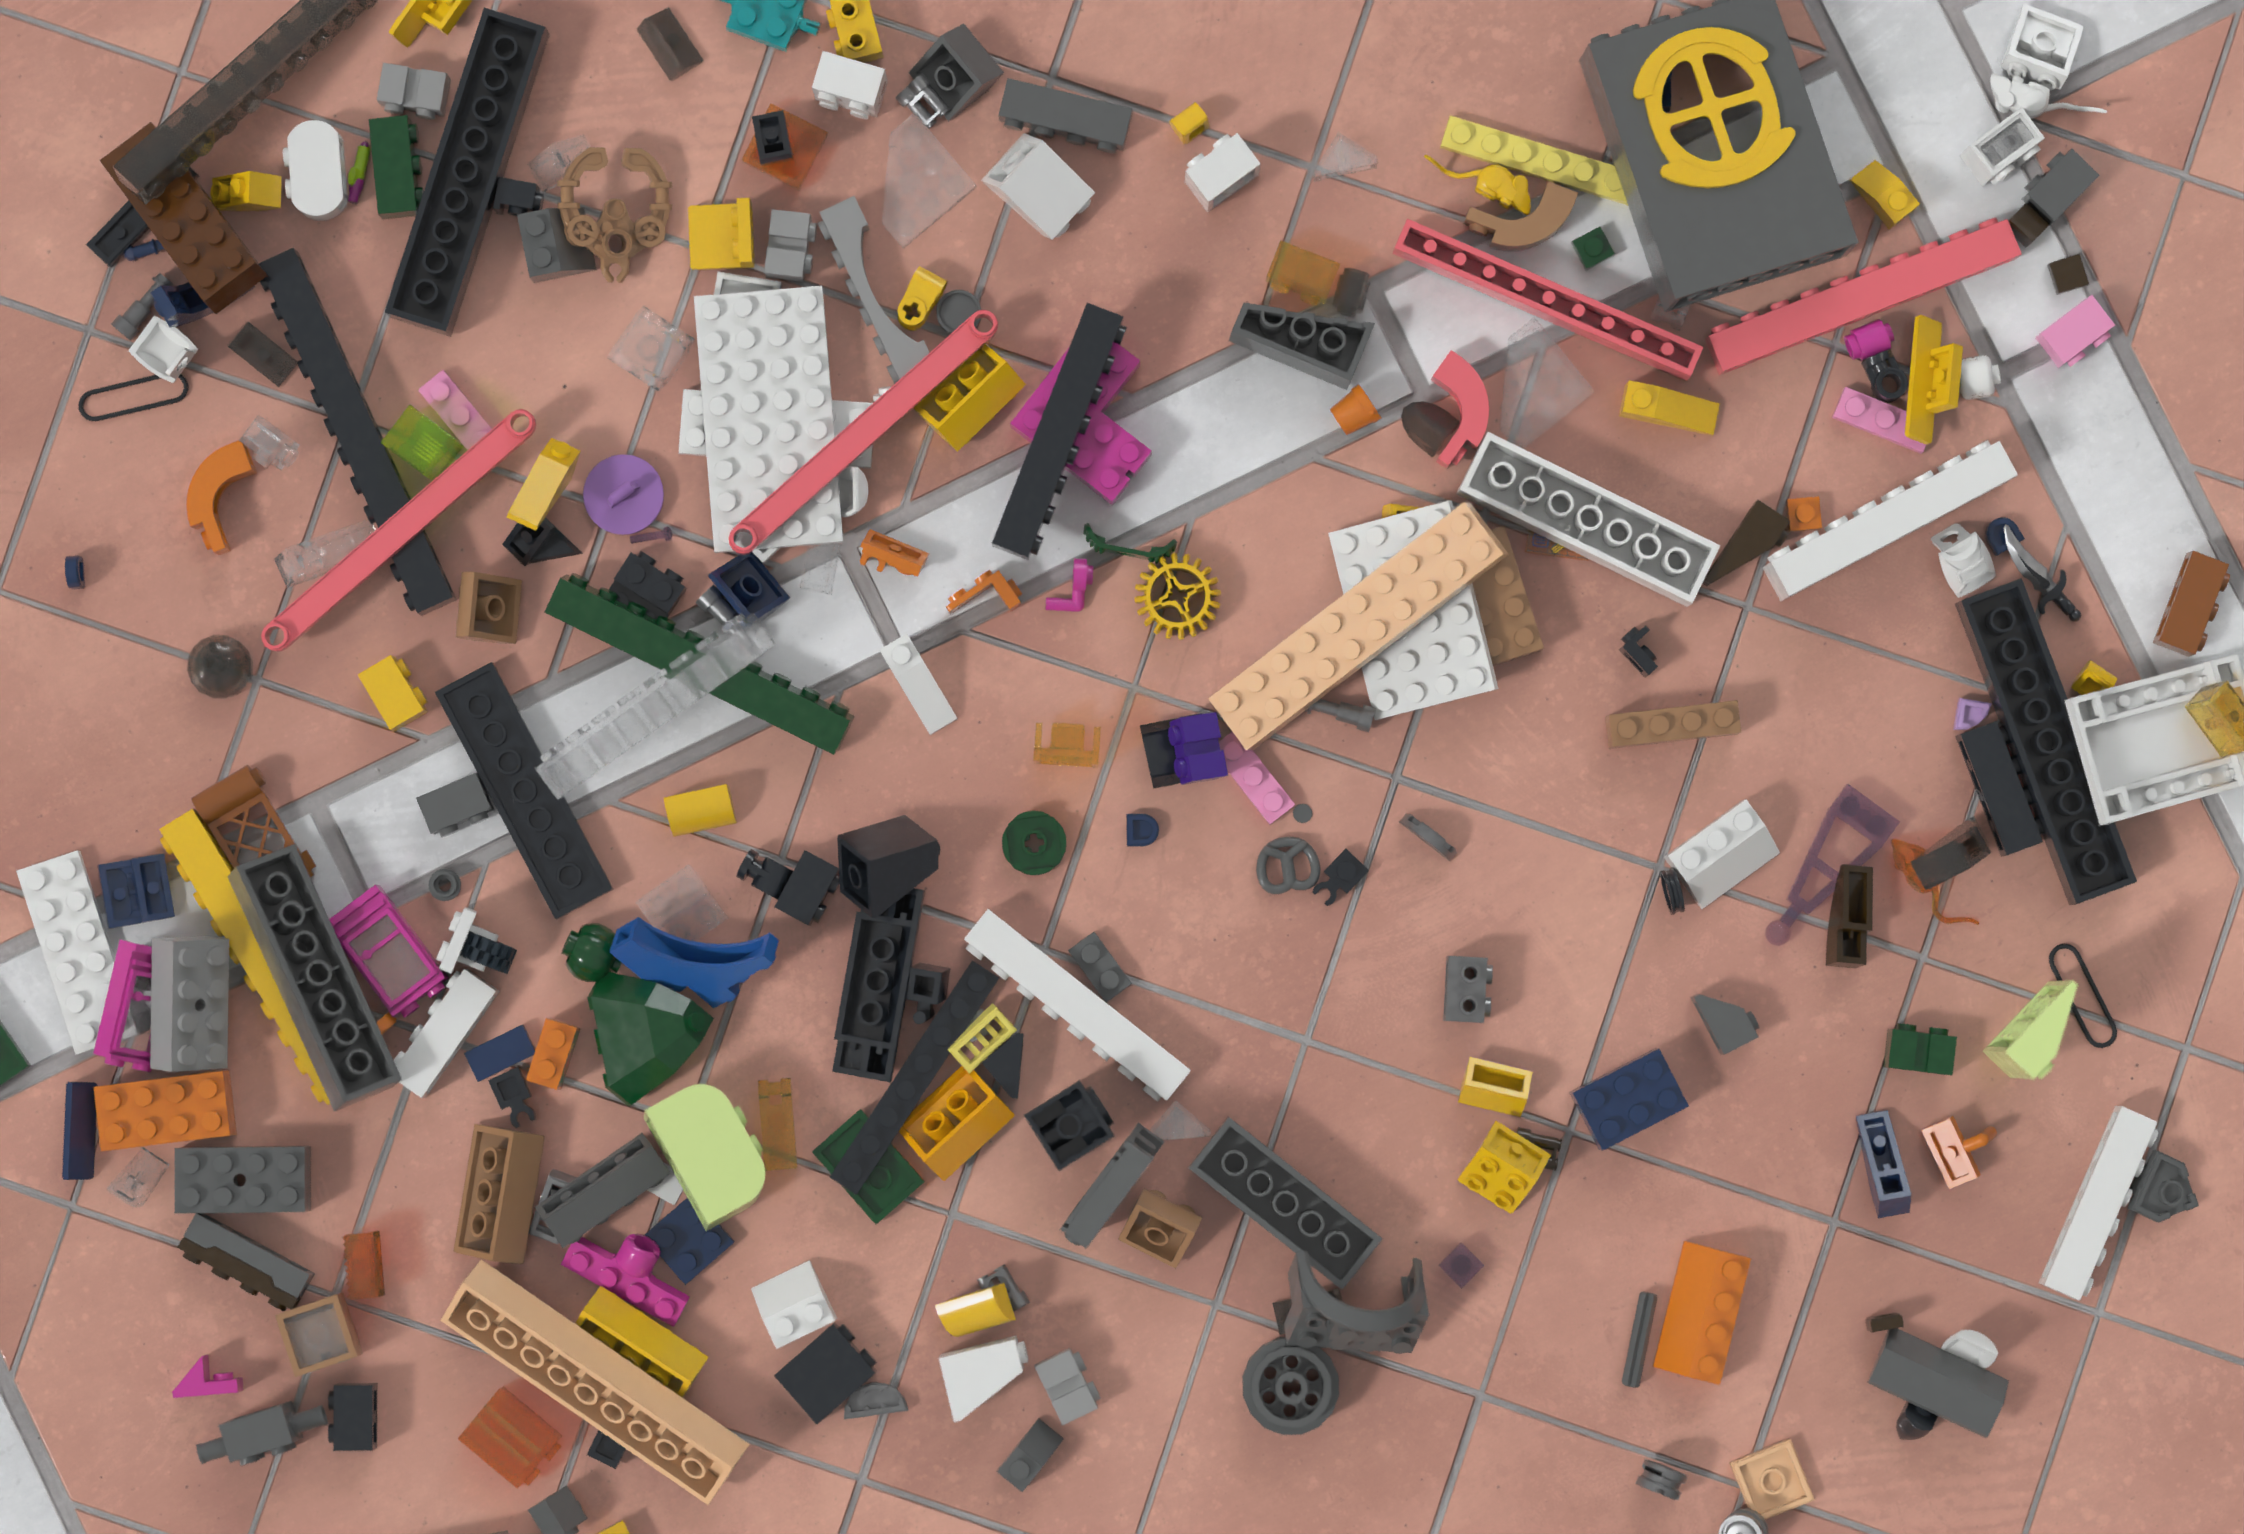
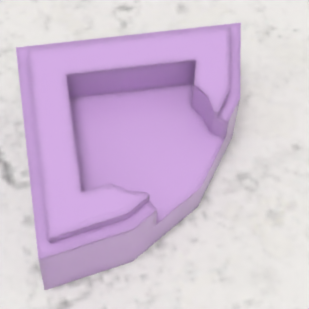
M1959 698L1953 730H1967L1978 725L1988 715L1992 703Z

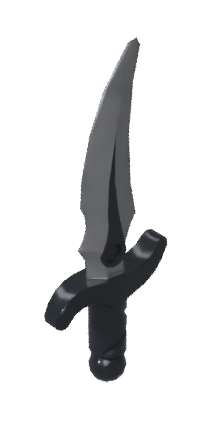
M2005 525L2006 546L2014 564L2024 578L2032 582L2034 589L2039 590L2043 594L2038 603L2039 612L2044 614L2045 605L2052 600L2065 615L2069 616L2071 621L2076 622L2080 620L2081 612L2075 609L2076 606L2062 593L2067 578L2065 571L2061 569L2058 582H2053L2049 577L2047 568L2024 549L2014 536L2009 525Z

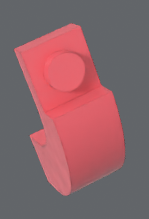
M1452 350L1431 378L1432 382L1447 391L1455 399L1460 411L1458 430L1436 461L1446 469L1451 462L1457 466L1467 452V449L1463 447L1464 443L1476 450L1485 434L1489 419V401L1483 381L1476 370Z

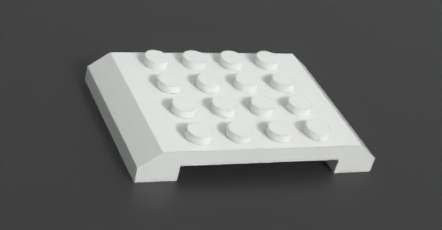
M2238 654L2064 700L2100 826L2244 786V675Z

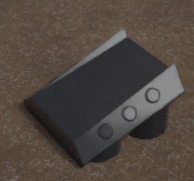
M1178 718L1140 725L1153 789L1181 783L1174 770V761L1176 759L1174 746L1171 745L1168 737L1169 722Z

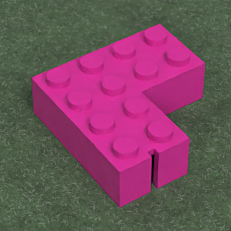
M1116 343L1110 354L1115 357L1109 375L1103 373L1098 384L1103 387L1097 405L1091 403L1086 414L1091 417L1085 435L1079 433L1075 445L1080 447L1073 465L1067 463L1065 470L1112 506L1130 484V478L1126 476L1127 472L1129 471V474L1135 477L1152 455V450L1103 414L1140 367V360ZM1068 349L1010 423L1011 428L1030 443H1032Z

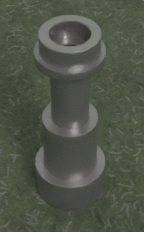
M161 273L152 278L155 283L140 301L135 300L122 316L118 315L111 323L113 327L130 341L139 332L137 328L151 313L149 309L154 304V298L150 292L159 286H174Z
M712 585L696 601V604L704 612L708 610L722 625L726 624L743 641L740 646L744 647L747 651L750 650L761 639V636L756 629L751 632L735 616L736 611L721 597L723 595L715 585Z
M1320 699L1305 711L1307 714H1311V711L1314 710L1335 716L1336 720L1355 725L1358 730L1369 733L1376 708L1364 704L1363 707H1359L1345 702L1337 704Z

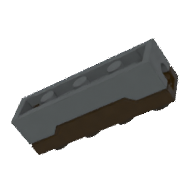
M205 1213L195 1214L184 1234V1238L181 1239L177 1247L184 1251L183 1257L197 1265H200L203 1261L213 1267L211 1272L225 1280H229L230 1277L241 1282L239 1286L241 1289L257 1296L258 1292L270 1298L268 1301L270 1305L282 1311H286L287 1308H297L302 1299L301 1297L315 1275L314 1272Z

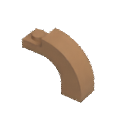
M1548 182L1538 207L1530 215L1518 220H1506L1470 207L1464 224L1468 225V230L1474 234L1484 237L1487 236V233L1492 234L1490 248L1503 251L1529 249L1542 244L1558 232L1567 220L1578 192Z

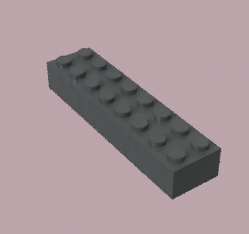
M295 844L236 866L228 875V879L334 1112L393 1088L402 1080L401 1075Z

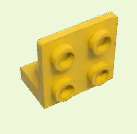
M737 198V204L692 205L688 207L690 267L692 270L755 267L753 209L750 198Z
M1495 1121L1479 1150L1460 1174L1458 1181L1470 1190L1488 1199L1497 1207L1512 1214L1538 1181L1551 1154L1498 1121Z

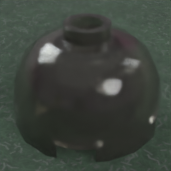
M212 635L200 640L192 648L187 659V672L191 683L200 693L214 699H228L242 692L241 690L253 675V660L249 650L239 640L228 635Z

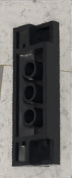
M912 889L878 917L871 918L862 910L856 913L834 1039L838 1041L832 1072L892 1082L906 1003L910 967H912L925 890Z

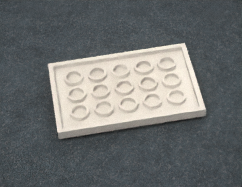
M1452 500L1328 533L1343 595L1454 510ZM1472 583L1362 667L1371 707L1376 708L1374 720L1499 689Z

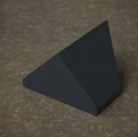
M546 517L536 531L517 523L502 544L524 566L531 563L583 554Z

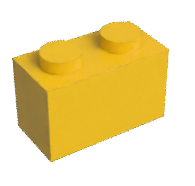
M389 655L357 674L391 731L395 732L428 712L424 706L428 703V700L419 686L413 688L407 678L412 675L411 671L402 658L397 661L396 657Z

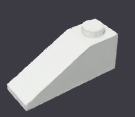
M907 633L879 649L930 735L958 719Z

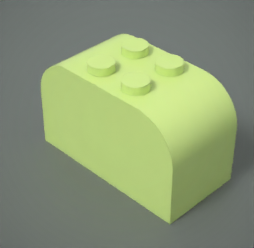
M696 1084L684 1088L645 1110L644 1120L706 1231L748 1209L756 1202L765 1181V1166L760 1157L763 1149L755 1134L749 1136L745 1130L747 1120L740 1107L736 1106L733 1108L729 1099L722 1091L710 1085Z

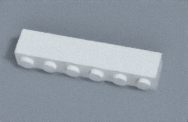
M2115 1106L2039 1280V1284L2079 1301L2082 1295L2086 1297L2089 1294L2094 1279L2091 1278L2095 1266L2099 1267L2102 1264L2107 1249L2103 1248L2108 1236L2112 1237L2118 1228L2120 1221L2116 1218L2121 1206L2126 1207L2131 1198L2132 1189L2129 1188L2134 1177L2138 1178L2144 1168L2145 1160L2142 1159L2147 1147L2151 1148L2157 1138L2158 1130L2155 1129L2157 1121L2123 1106Z

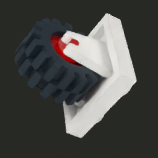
M467 907L464 908L462 913L456 911L448 929L454 932L450 943L443 941L436 960L442 962L439 969L452 973L455 963L458 961L483 972L487 966L508 974L517 949L498 942L499 935L473 925L472 923L477 911Z

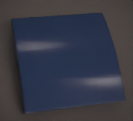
M164 853L97 866L108 929L175 917Z

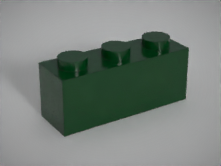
M407 115L369 119L378 215L383 220L416 216L424 193L423 187H418L417 175L422 174L420 155L415 156L414 143H419L417 124H412Z

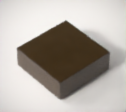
M2080 254L2047 264L2057 295L2089 285Z
M1898 1313L1878 1315L1865 1319L1867 1331L1870 1332L1904 1327L1903 1317Z

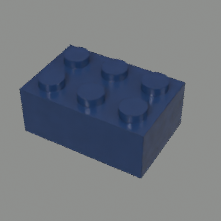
M1655 1048L1569 1092L1593 1140L1601 1151L1689 1107L1659 1048Z

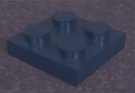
M688 1198L645 1234V1236L656 1242L660 1250V1257L685 1285L735 1242L720 1224L706 1231Z

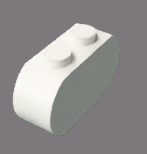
M309 120L302 122L289 133L287 137L288 147L283 148L284 165L289 167L290 179L285 180L286 196L288 199L292 198V203L306 217L317 221L330 220L341 214L348 204L344 140L331 125L323 121Z

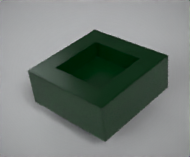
M1601 226L1571 242L1586 271L1615 255Z

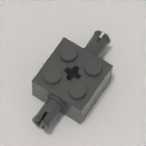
M292 1401L282 1403L220 1424L219 1429L222 1437L202 1444H196L197 1454L202 1464L228 1456L230 1463L239 1460L241 1466L264 1458V1452L270 1450L272 1456L296 1448L295 1442L303 1438L302 1432L328 1425L327 1415L322 1405L296 1413Z

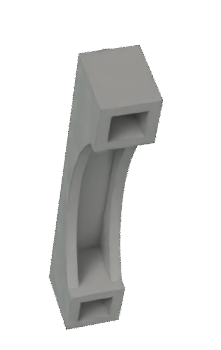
M852 196L819 212L823 221L817 224L824 239L828 240L831 238L836 247V250L831 253L838 268L845 267L850 276L845 282L852 297L859 296L864 305L859 311L866 326L868 327L873 324L878 336L873 338L880 355L887 353L892 363L887 366V370L895 384L930 352L924 340L916 342L894 325L875 299L868 284L863 262L864 232L870 229L855 196Z

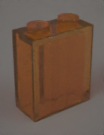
M502 1386L458 1437V1440L518 1489L523 1483L528 1487L541 1472L537 1466L544 1458L550 1461L562 1447L558 1441L563 1435Z

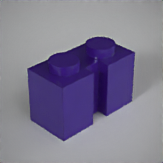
M1217 712L1180 717L1169 722L1168 737L1171 745L1174 746L1176 755L1174 770L1177 777L1180 778L1181 785L1216 780L1228 776L1224 750H1220L1218 738H1221Z

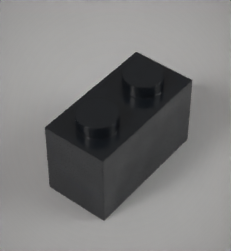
M804 850L774 907L808 926H811L813 921L819 923L827 908L822 903L828 892L834 895L840 885L839 868Z
M338 1383L334 1385V1391H329L328 1408L334 1411L333 1423H329L328 1441L333 1443V1451H373L377 1448L378 1383Z

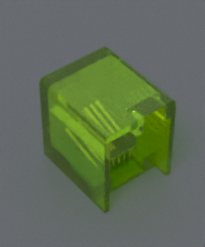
M411 404L381 442V444L431 481L448 468L464 447L460 441Z

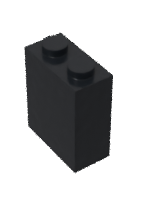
M834 1322L774 1375L816 1425L877 1372L873 1367L877 1363L876 1360L865 1348L859 1351L852 1342L855 1336L844 1324L839 1327Z

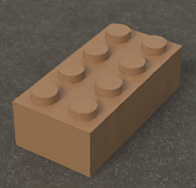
M1505 526L1492 529L1491 531L1509 555L1472 583L1493 666L1522 658L1544 649Z

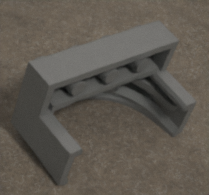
M1307 1251L1296 1252L1288 1271L1292 1306L1284 1323L1287 1346L1331 1348L1333 1350L1352 1349L1365 1352L1386 1351L1397 1354L1412 1353L1429 1317L1422 1260L1413 1258V1266L1408 1277H1401L1404 1303L1385 1310H1367L1345 1304L1326 1292L1313 1274Z

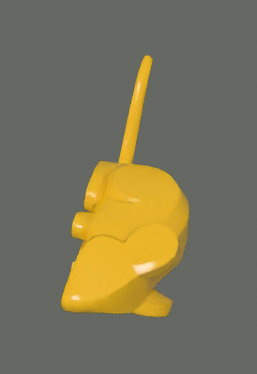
M1424 155V158L1441 172L1452 178L1465 179L1477 177L1475 192L1491 201L1497 199L1499 205L1506 210L1512 205L1521 213L1529 215L1531 200L1528 193V181L1523 175L1514 177L1508 169L1500 165H1490L1483 169L1466 173H1455L1445 169L1430 156Z

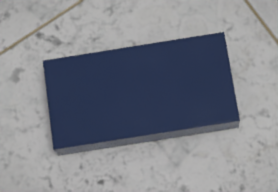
M522 1024L465 1052L464 1055L477 1081L480 1082L533 1056L535 1047Z

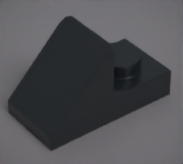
M780 110L752 116L760 164L767 166L794 160L784 111Z

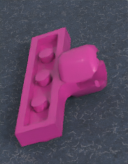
M642 1234L628 1235L617 1254L610 1253L582 1237L579 1241L570 1244L560 1264L596 1285L604 1287L618 1297L672 1327L679 1320L690 1296L664 1283L653 1275L652 1270L660 1256V1250L654 1240Z

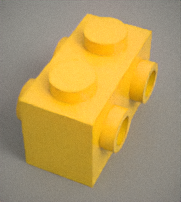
M830 0L832 9L826 10L830 29L837 28L839 40L833 41L836 54L863 63L884 58L870 1ZM849 12H853L850 16L846 15ZM856 43H861L858 47L854 46Z

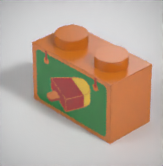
M546 1018L526 1081L561 1090L581 1028Z

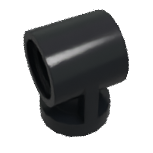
M1891 349L1874 355L1861 363L1871 383L1872 394L1876 399L1885 403L1894 402L1905 393L1908 386L1907 376L1900 370ZM1890 377L1895 380L1897 384L1896 392L1890 393L1884 390L1882 386L1883 378Z
M751 849L740 865L736 877L745 881L749 876L753 879L751 886L779 899L793 871L768 857H765L763 862L758 860L759 853Z

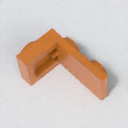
M988 570L974 580L977 585L968 592L962 588L948 598L950 604L946 606V609L952 614L993 586L1009 610L1013 611L1021 605L1018 597L1022 595V592L1013 579L1006 581L999 570L994 574L991 570Z

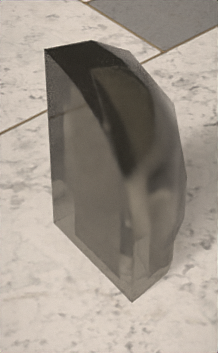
M1424 401L1412 402L1405 406L1401 415L1403 427L1409 438L1432 458L1443 447L1442 443L1450 434H1453L1460 423L1458 419L1445 409Z

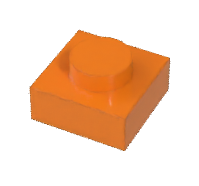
M1819 496L1786 500L1787 519L1790 520L1788 530L1790 532L1822 529Z

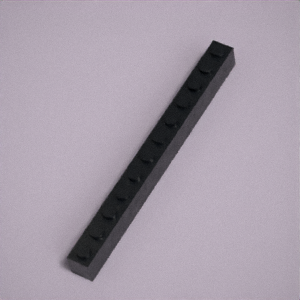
M291 248L259 263L268 275L260 283L265 292L270 290L275 302L271 303L274 314L278 321L284 319L288 331L284 332L285 338L292 350L297 348L301 360L297 361L299 369L305 379L310 377L315 387L310 390L317 407L323 406L328 416V418L323 419L331 437L336 435L341 447L337 448V452L344 466L350 464L354 473L350 480L358 495L363 493L368 505L363 506L369 522L371 524L376 522L379 528L408 503L411 498L300 254L294 248ZM424 529L392 557L394 563L390 564L396 581H403L407 592L403 594L408 608L410 611L416 610L421 616L457 600Z

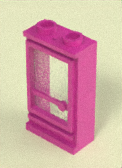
M374 885L329 919L343 950L393 1017L402 1015L406 1018L420 1007L417 1003L426 995L431 999L446 988L443 982L449 979V977L443 970L439 969L440 965L380 885Z
M121 939L119 941L93 1054L105 1057V1064L124 1067L125 1062L133 1063V1069L151 1072L152 1070L150 1068L152 946L137 944Z

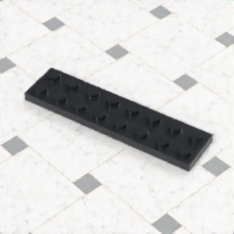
M490 662L436 691L435 694L555 920L612 891L613 887L494 663Z

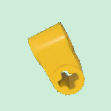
M919 266L912 276L906 293L897 309L900 325L909 331H916L922 328L933 307L940 300L948 281ZM913 308H917L919 318L913 316L911 320H908L905 310L911 312Z

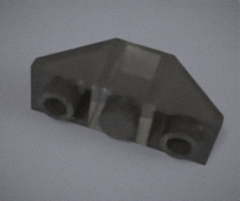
M1974 816L1967 819L1910 863L1925 890H1928L1973 867L1991 853L1990 844Z

